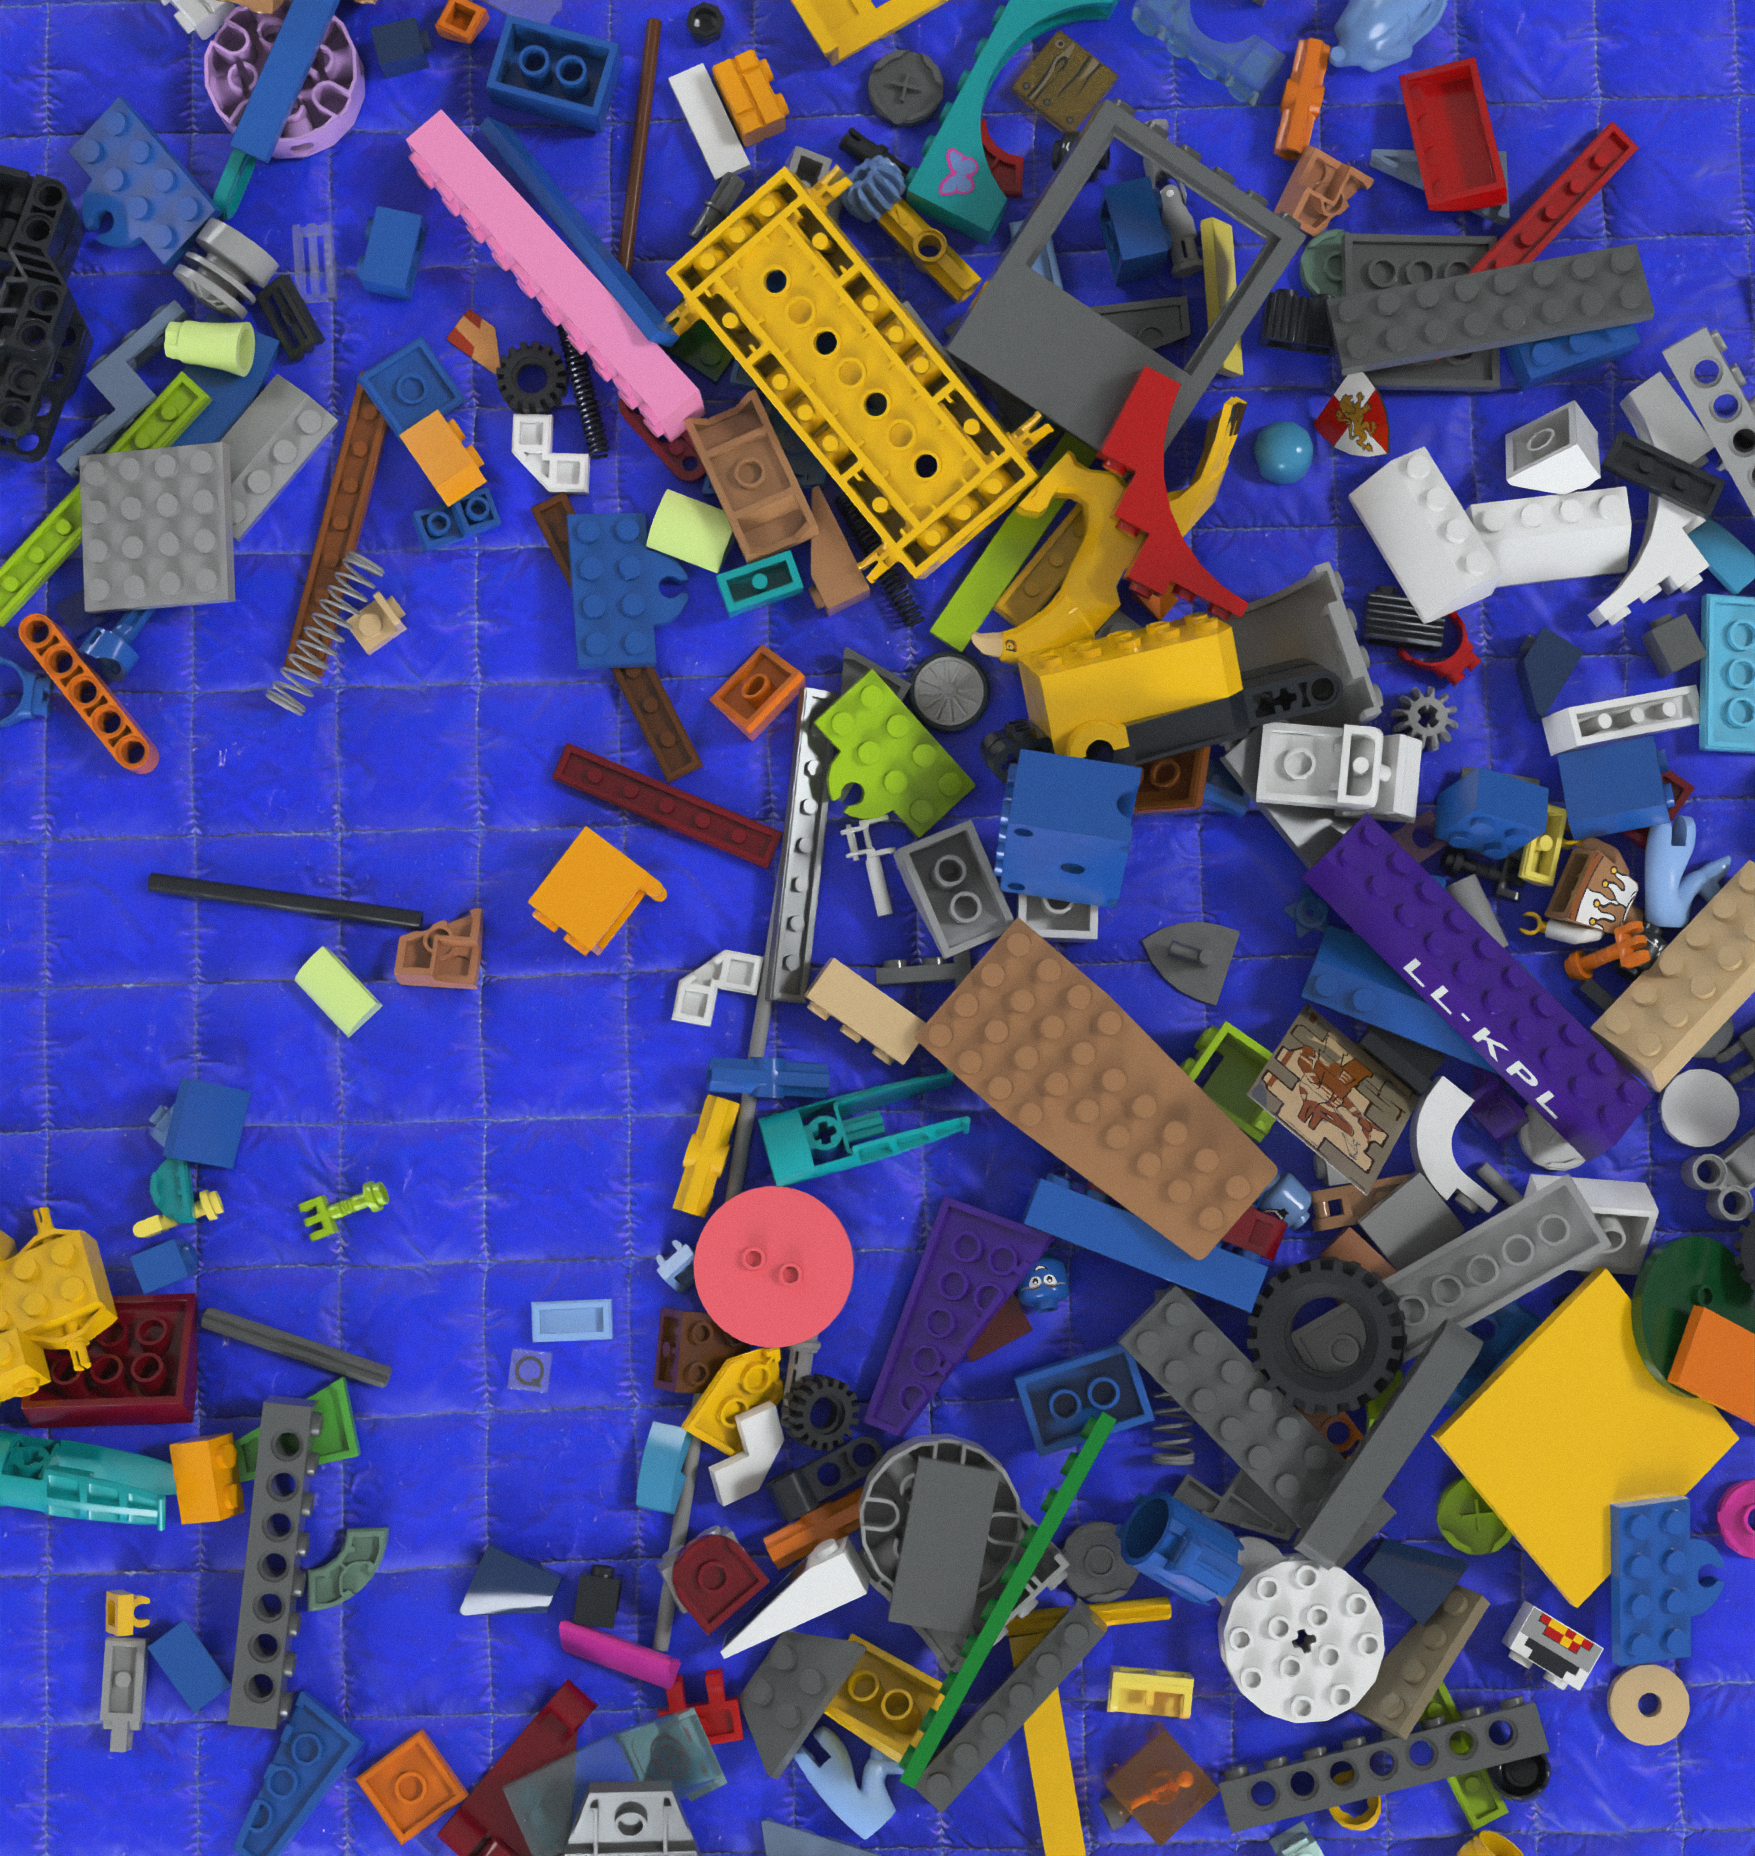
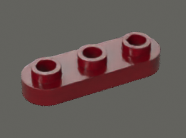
M620 398L619 410L625 422L679 481L686 484H695L706 477L704 466L701 464L687 430L673 442H661L643 422L645 417L642 414L634 413ZM688 459H694L698 462L697 467L692 471H688L683 467Z

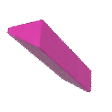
M570 1620L560 1621L558 1628L561 1646L565 1652L659 1687L672 1689L681 1665L680 1659L587 1625L575 1624Z

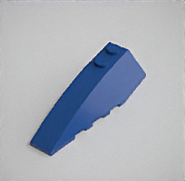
M1331 925L1327 926L1300 995L1301 999L1500 1075L1362 937Z

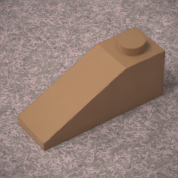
M818 485L812 488L811 512L818 525L820 535L811 539V581L813 586L808 588V592L817 610L824 607L829 617L869 598L870 588L861 570L856 566L855 557Z

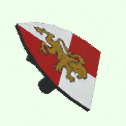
M1365 372L1347 375L1315 420L1313 426L1335 448L1348 454L1365 457L1390 454V426L1387 409L1380 391Z

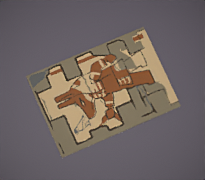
M1307 1003L1247 1093L1249 1097L1366 1196H1368L1420 1099Z

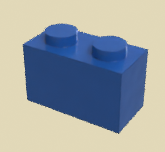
M381 206L376 207L374 218L369 217L366 224L365 239L368 241L366 254H360L356 268V275L360 277L359 280L367 292L411 301L428 231V226L422 215Z

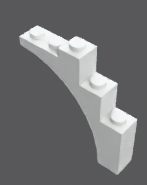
M1658 372L1631 391L1619 403L1635 429L1638 439L1699 469L1709 462L1706 454L1715 446L1706 431L1661 372ZM1649 492L1648 519L1641 546L1631 567L1612 594L1588 614L1596 628L1607 620L1611 626L1631 613L1627 606L1638 598L1644 604L1662 590L1669 596L1678 588L1685 594L1703 581L1699 573L1710 565L1687 534L1704 523L1706 519Z

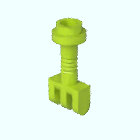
M372 1180L363 1184L362 1193L329 1205L326 1195L299 1204L300 1213L308 1212L313 1208L317 1211L316 1215L303 1220L306 1227L320 1222L323 1229L309 1234L311 1242L338 1233L339 1229L335 1220L345 1215L347 1216L352 1212L354 1213L367 1207L374 1213L383 1210L384 1205L389 1203V1195L384 1184L381 1181L376 1183Z

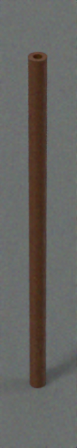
M655 18L647 19L617 259L630 276L662 21Z

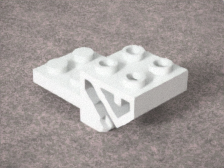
M1278 722L1263 725L1256 802L1335 809L1334 816L1362 818L1368 813L1374 820L1414 823L1416 818L1422 741L1403 734L1383 736L1381 729L1370 726L1344 724V728Z

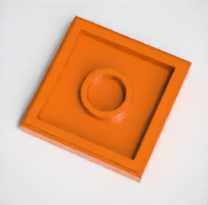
M423 1728L355 1778L401 1846L469 1795Z

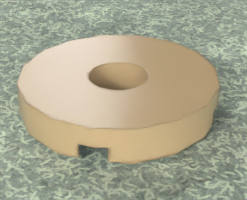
M1652 1662L1626 1667L1628 1669L1624 1670L1620 1675L1618 1674L1612 1680L1607 1694V1711L1615 1727L1629 1740L1644 1746L1662 1745L1674 1739L1685 1727L1690 1712L1689 1695L1682 1680L1668 1668ZM1646 1693L1655 1694L1658 1700L1657 1708L1651 1714H1642L1638 1708L1639 1699Z

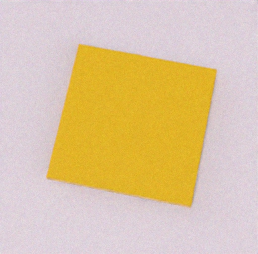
M1598 1266L1431 1435L1562 1596L1575 1608H1578L1611 1574L1610 1504L1676 1495L1685 1496L1739 1440V1437L1713 1404L1701 1398L1678 1396L1661 1386L1650 1374L1641 1359L1633 1335L1632 1300L1607 1268Z

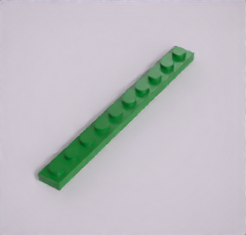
M1103 1411L1099 1418L1093 1415L1090 1416L1080 1434V1437L1086 1440L1079 1455L1071 1451L1060 1471L1061 1474L1066 1476L1059 1491L1051 1487L1040 1507V1510L1046 1512L1040 1526L1037 1527L1031 1524L1022 1539L1020 1546L1025 1548L1026 1551L1019 1564L1011 1560L999 1581L1006 1586L999 1600L991 1597L979 1619L986 1623L979 1636L976 1637L970 1634L959 1656L966 1660L960 1671L956 1674L950 1670L942 1684L939 1693L944 1695L945 1698L938 1711L930 1707L918 1730L925 1734L918 1747L916 1748L910 1744L897 1767L904 1770L899 1781L912 1789L915 1788L1113 1429L1117 1419Z

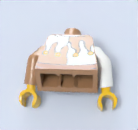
M1566 823L1565 831L1571 832L1569 823ZM1594 837L1576 841H1568L1563 838L1561 849L1570 850L1573 848L1544 914L1550 920L1545 922L1542 921L1537 913L1526 912L1522 916L1534 918L1537 922V927L1533 931L1522 928L1518 930L1525 936H1533L1538 932L1545 933L1546 938L1574 945L1599 941L1604 934L1614 935L1613 929L1633 921L1643 920V909L1632 904L1639 889L1638 883L1629 876L1630 871L1617 848Z

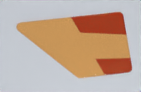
M467 310L447 336V340L496 375L497 367L500 368L501 366L495 327L473 311Z

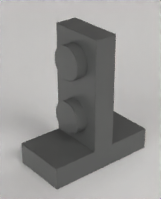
M970 949L954 955L953 963L946 964V959L943 957L923 958V965L907 966V960L883 961V968L876 969L877 987L955 982L956 989L971 972Z

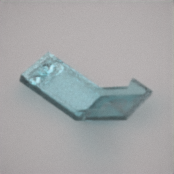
M690 1707L613 1731L503 1786L502 1789L532 1856H554L562 1852L590 1782L672 1781L679 1800L689 1798L690 1802L727 1784V1780L694 1707Z

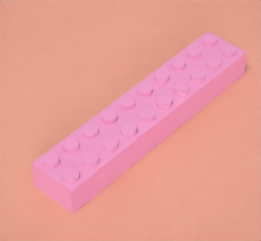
M442 109L406 139L412 151L408 158L418 169L416 173L422 182L430 190L434 187L442 196L441 201L455 217L459 214L468 224L466 226L467 230L479 244L486 242L493 251L491 256L505 272L509 269L518 279L516 283L530 299L536 296L543 306L542 312L555 327L560 324L568 333L567 339L581 355L587 351V354L594 362L592 364L593 368L603 380L608 382L613 379L614 384L619 389L617 393L631 410L638 407L641 414L645 417L643 422L657 438L664 435L669 442H673L686 430L683 420L690 417L701 418L706 414L699 389L657 343L648 341L612 294Z

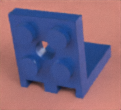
M1514 1300L1482 1318L1494 1324L1495 1330L1491 1334H1479L1473 1329L1472 1325L1465 1328V1330L1481 1339L1483 1345L1478 1356L1445 1404L1456 1411L1541 1325V1318Z

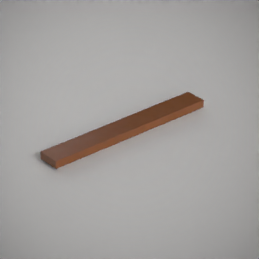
M359 383L356 386L283 666L304 674L306 673L289 660L288 654L293 653L313 660L296 645L295 641L304 640L320 646L304 632L303 627L311 626L327 632L312 619L311 614L316 612L334 618L320 606V599H328L341 604L328 592L327 586L333 585L347 590L336 579L334 573L344 572L351 575V572L344 566L342 559L346 558L345 554H347V551L357 552L389 428ZM347 562L350 567H353V563ZM338 575L347 584L349 583L350 578ZM331 589L337 596L344 600L345 593ZM324 603L340 617L341 608ZM315 616L336 633L338 624ZM308 630L317 639L332 648L334 639ZM301 644L322 662L328 663L329 654ZM294 658L315 676L324 679L326 670Z

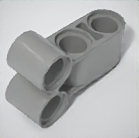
M1755 1126L1719 1156L1714 1154L1693 1155L1687 1158L1681 1166V1178L1685 1185L1694 1190H1708L1706 1208L1709 1214L1717 1220L1739 1221L1747 1218L1752 1212L1754 1203L1749 1191L1755 1187ZM1701 1162H1705L1711 1171L1710 1178L1705 1183L1697 1175V1169ZM1727 1193L1732 1194L1736 1200L1735 1210L1731 1214L1723 1207V1199Z

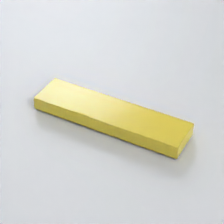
M1214 217L1203 219L1200 223L1208 330L1237 288L1232 225ZM1241 337L1218 370V374L1229 378L1243 376Z

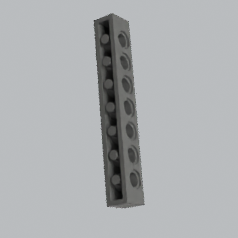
M270 1395L263 1402L228 1725L277 1729L283 1718L290 1715L293 1694L292 1692H286L288 1677L294 1676L297 1663V1652H291L292 1637H298L301 1626V1612H295L297 1597L303 1596L306 1582V1573L300 1572L301 1556L307 1557L310 1545V1532H304L306 1516H312L315 1493L309 1492L310 1476H316L319 1465V1452H313L315 1436L320 1437L324 1419L323 1412H318L319 1400ZM287 1432L295 1434L300 1441L299 1450L292 1451L287 1449L282 1443V1434ZM279 1473H288L294 1478L296 1484L294 1490H285L280 1487L277 1481ZM273 1514H285L290 1519L291 1529L281 1530L277 1528L273 1522ZM277 1553L282 1555L286 1560V1569L277 1570L273 1568L268 1560L269 1554ZM269 1593L277 1595L282 1602V1608L279 1610L269 1608L265 1604L264 1595ZM260 1635H272L277 1641V1649L270 1650L263 1647L260 1642ZM265 1674L269 1676L273 1682V1688L263 1689L259 1687L256 1683L255 1675Z
M1523 1695L1510 1697L1499 1701L1501 1707L1499 1709L1485 1712L1484 1706L1481 1705L1461 1710L1460 1719L1445 1722L1444 1715L1422 1720L1420 1721L1422 1728L1411 1731L1406 1740L1383 1730L1381 1731V1739L1367 1742L1365 1736L1350 1738L1341 1741L1342 1749L1327 1752L1326 1746H1319L1302 1751L1303 1759L1288 1762L1287 1756H1280L1263 1761L1264 1769L1249 1772L1247 1766H1241L1224 1771L1225 1779L1218 1780V1785L1231 1833L1548 1753L1550 1750L1536 1703L1531 1700L1525 1702ZM1498 1720L1507 1722L1510 1728L1509 1738L1503 1743H1494L1489 1737L1491 1724ZM1459 1730L1466 1731L1471 1739L1470 1747L1464 1753H1454L1449 1747L1450 1736ZM1416 1741H1426L1431 1747V1756L1425 1763H1415L1409 1756L1410 1747ZM1377 1751H1386L1391 1755L1392 1765L1385 1773H1375L1370 1768V1758ZM1338 1761H1346L1353 1768V1775L1346 1783H1336L1330 1777V1769ZM1298 1771H1306L1313 1776V1787L1307 1793H1297L1291 1788V1778ZM1266 1781L1274 1787L1275 1793L1271 1801L1268 1803H1258L1252 1798L1251 1789L1255 1783Z

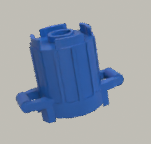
M1159 1491L1148 1497L1139 1493L1132 1500L1137 1505L1125 1525L1123 1526L1118 1523L1115 1531L1116 1537L1121 1539V1556L1125 1563L1191 1603L1195 1602L1211 1606L1209 1600L1218 1595L1223 1598L1227 1597L1237 1584L1243 1571V1566L1237 1563L1238 1549L1244 1550L1240 1540L1235 1538L1234 1533L1169 1493Z

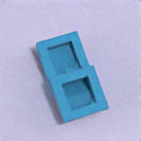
M1710 517L1687 534L1710 565L1707 568L1733 596L1755 579V555Z
M653 1421L639 1473L636 1505L638 1507L674 1515L687 1478L681 1472L693 1434L679 1426Z

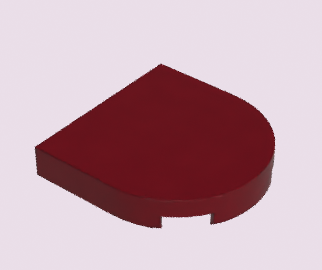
M718 1534L703 1535L687 1543L674 1561L671 1577L677 1598L707 1635L770 1582L742 1546L733 1539Z

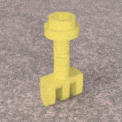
M206 1189L199 1192L200 1200L194 1202L196 1218L206 1215L210 1222L218 1219V1214L225 1211L217 1190L209 1192ZM163 1214L155 1215L137 1222L133 1226V1233L140 1238H150L169 1231L170 1228L181 1223L170 1220Z

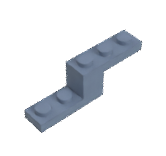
M176 300L172 301L169 305L164 304L158 307L152 313L151 320L142 328L134 329L126 334L121 341V345L110 355L105 354L99 357L93 363L92 370L86 374L115 410L111 414L106 413L96 419L92 424V430L81 439L77 438L69 442L63 448L62 455L56 459L63 469L76 481L80 479L79 456L105 454L157 398L137 375L136 371L164 348L165 330L170 321H192Z

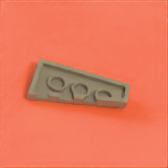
M1456 1584L1423 1626L1417 1622L1382 1660L1375 1683L1356 1706L1348 1711L1406 1740L1484 1615L1490 1602L1483 1595Z

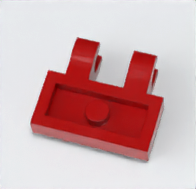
M722 1668L706 1670L705 1682L709 1701L686 1704L683 1675L676 1676L672 1689H666L669 1707L658 1709V1719L661 1735L670 1734L677 1737L684 1743L686 1748H683L684 1746H681V1742L678 1743L677 1739L676 1741L675 1738L671 1739V1736L670 1738L663 1736L662 1744L670 1743L679 1750L744 1740L738 1696L726 1698ZM684 1725L686 1727L689 1726L694 1740L690 1741ZM669 1745L668 1750L663 1747L664 1753L678 1751L671 1745Z

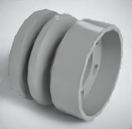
M211 217L195 239L199 246L207 253L206 257L188 251L183 258L196 271L179 264L174 270L173 275L187 288L192 296L218 313H223L233 319L242 321L248 311L236 299L251 306L257 300L245 286L246 282L264 288L279 265L265 250L248 237L224 222Z

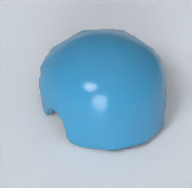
M1293 421L1273 422L1261 429L1257 436V441L1254 443V456L1257 460L1261 476L1278 485L1293 484L1306 476L1313 459V444L1310 435L1304 428Z

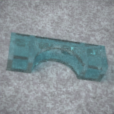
M1137 0L1134 4L1131 19L1135 21L1136 27L1142 33L1159 38L1166 43L1167 49L1173 55L1190 60L1197 65L1198 71L1204 77L1221 82L1228 87L1229 93L1240 102L1247 101L1255 107L1282 70L1286 55L1256 34L1236 43H1222L1204 35L1192 19L1190 0Z

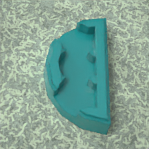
M167 1157L158 1170L151 1175L149 1191L153 1202L158 1210L170 1220L181 1224L197 1223L190 1162Z

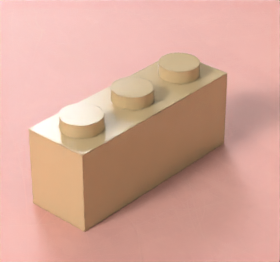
M829 958L803 995V997L810 1001L806 1008L825 1021L829 1016L835 1018L843 1024L839 1031L857 1044L862 1038L875 1047L871 1054L888 1066H891L894 1061L901 1065L905 1064L919 1044L914 1037L926 1024L835 958Z

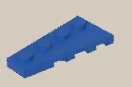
M307 1690L301 1691L295 1703L297 1707L290 1723L286 1724L280 1738L281 1744L273 1762L269 1763L258 1797L253 1800L233 1846V1850L240 1856H281L366 1742L362 1736Z

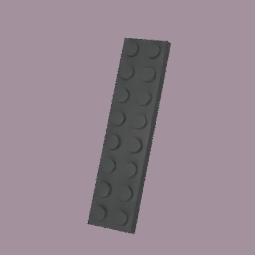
M1636 243L1326 299L1325 306L1341 376L1649 321L1653 319L1655 313Z
M1172 1283L1117 1339L1118 1343L1301 1529L1347 1460L1293 1405L1288 1406L1282 1402L1285 1396L1277 1388L1270 1392L1264 1384L1269 1380L1260 1371L1255 1372L1252 1362L1176 1284ZM1382 1497L1335 1565L1343 1568L1397 1513Z

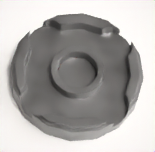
M1090 1521L1078 1526L1066 1538L1061 1553L1070 1564L1065 1569L1068 1573L1065 1578L1067 1585L1077 1595L1091 1602H1110L1124 1596L1134 1584L1139 1574L1138 1570L1129 1566L1123 1560L1120 1546L1121 1539L1115 1535L1117 1525L1108 1521Z

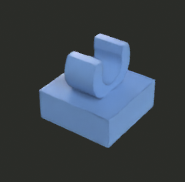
M674 1240L671 1243L677 1252L668 1260L658 1254L656 1261L660 1267L656 1271L664 1281L681 1295L695 1282V1251L687 1244L683 1245L679 1241Z

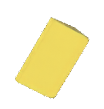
M1548 804L1546 832L1524 845L1518 873L1519 878L1536 886H1553L1567 821L1566 809Z

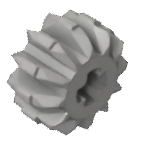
M1432 686L1426 689L1424 696L1418 687L1410 690V698L1404 695L1400 696L1397 702L1402 709H1394L1390 716L1395 720L1401 721V723L1391 728L1393 733L1404 731L1406 736L1422 741V751L1426 743L1428 749L1431 752H1435L1439 749V741L1448 744L1452 740L1448 731L1457 729L1458 722L1448 717L1455 714L1458 710L1456 706L1445 708L1443 703L1449 698V695L1446 693L1435 699V688ZM1423 713H1427L1431 717L1425 727L1418 723Z

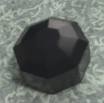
M703 2L690 9L686 25L694 41L709 45L721 39L725 21L718 6Z

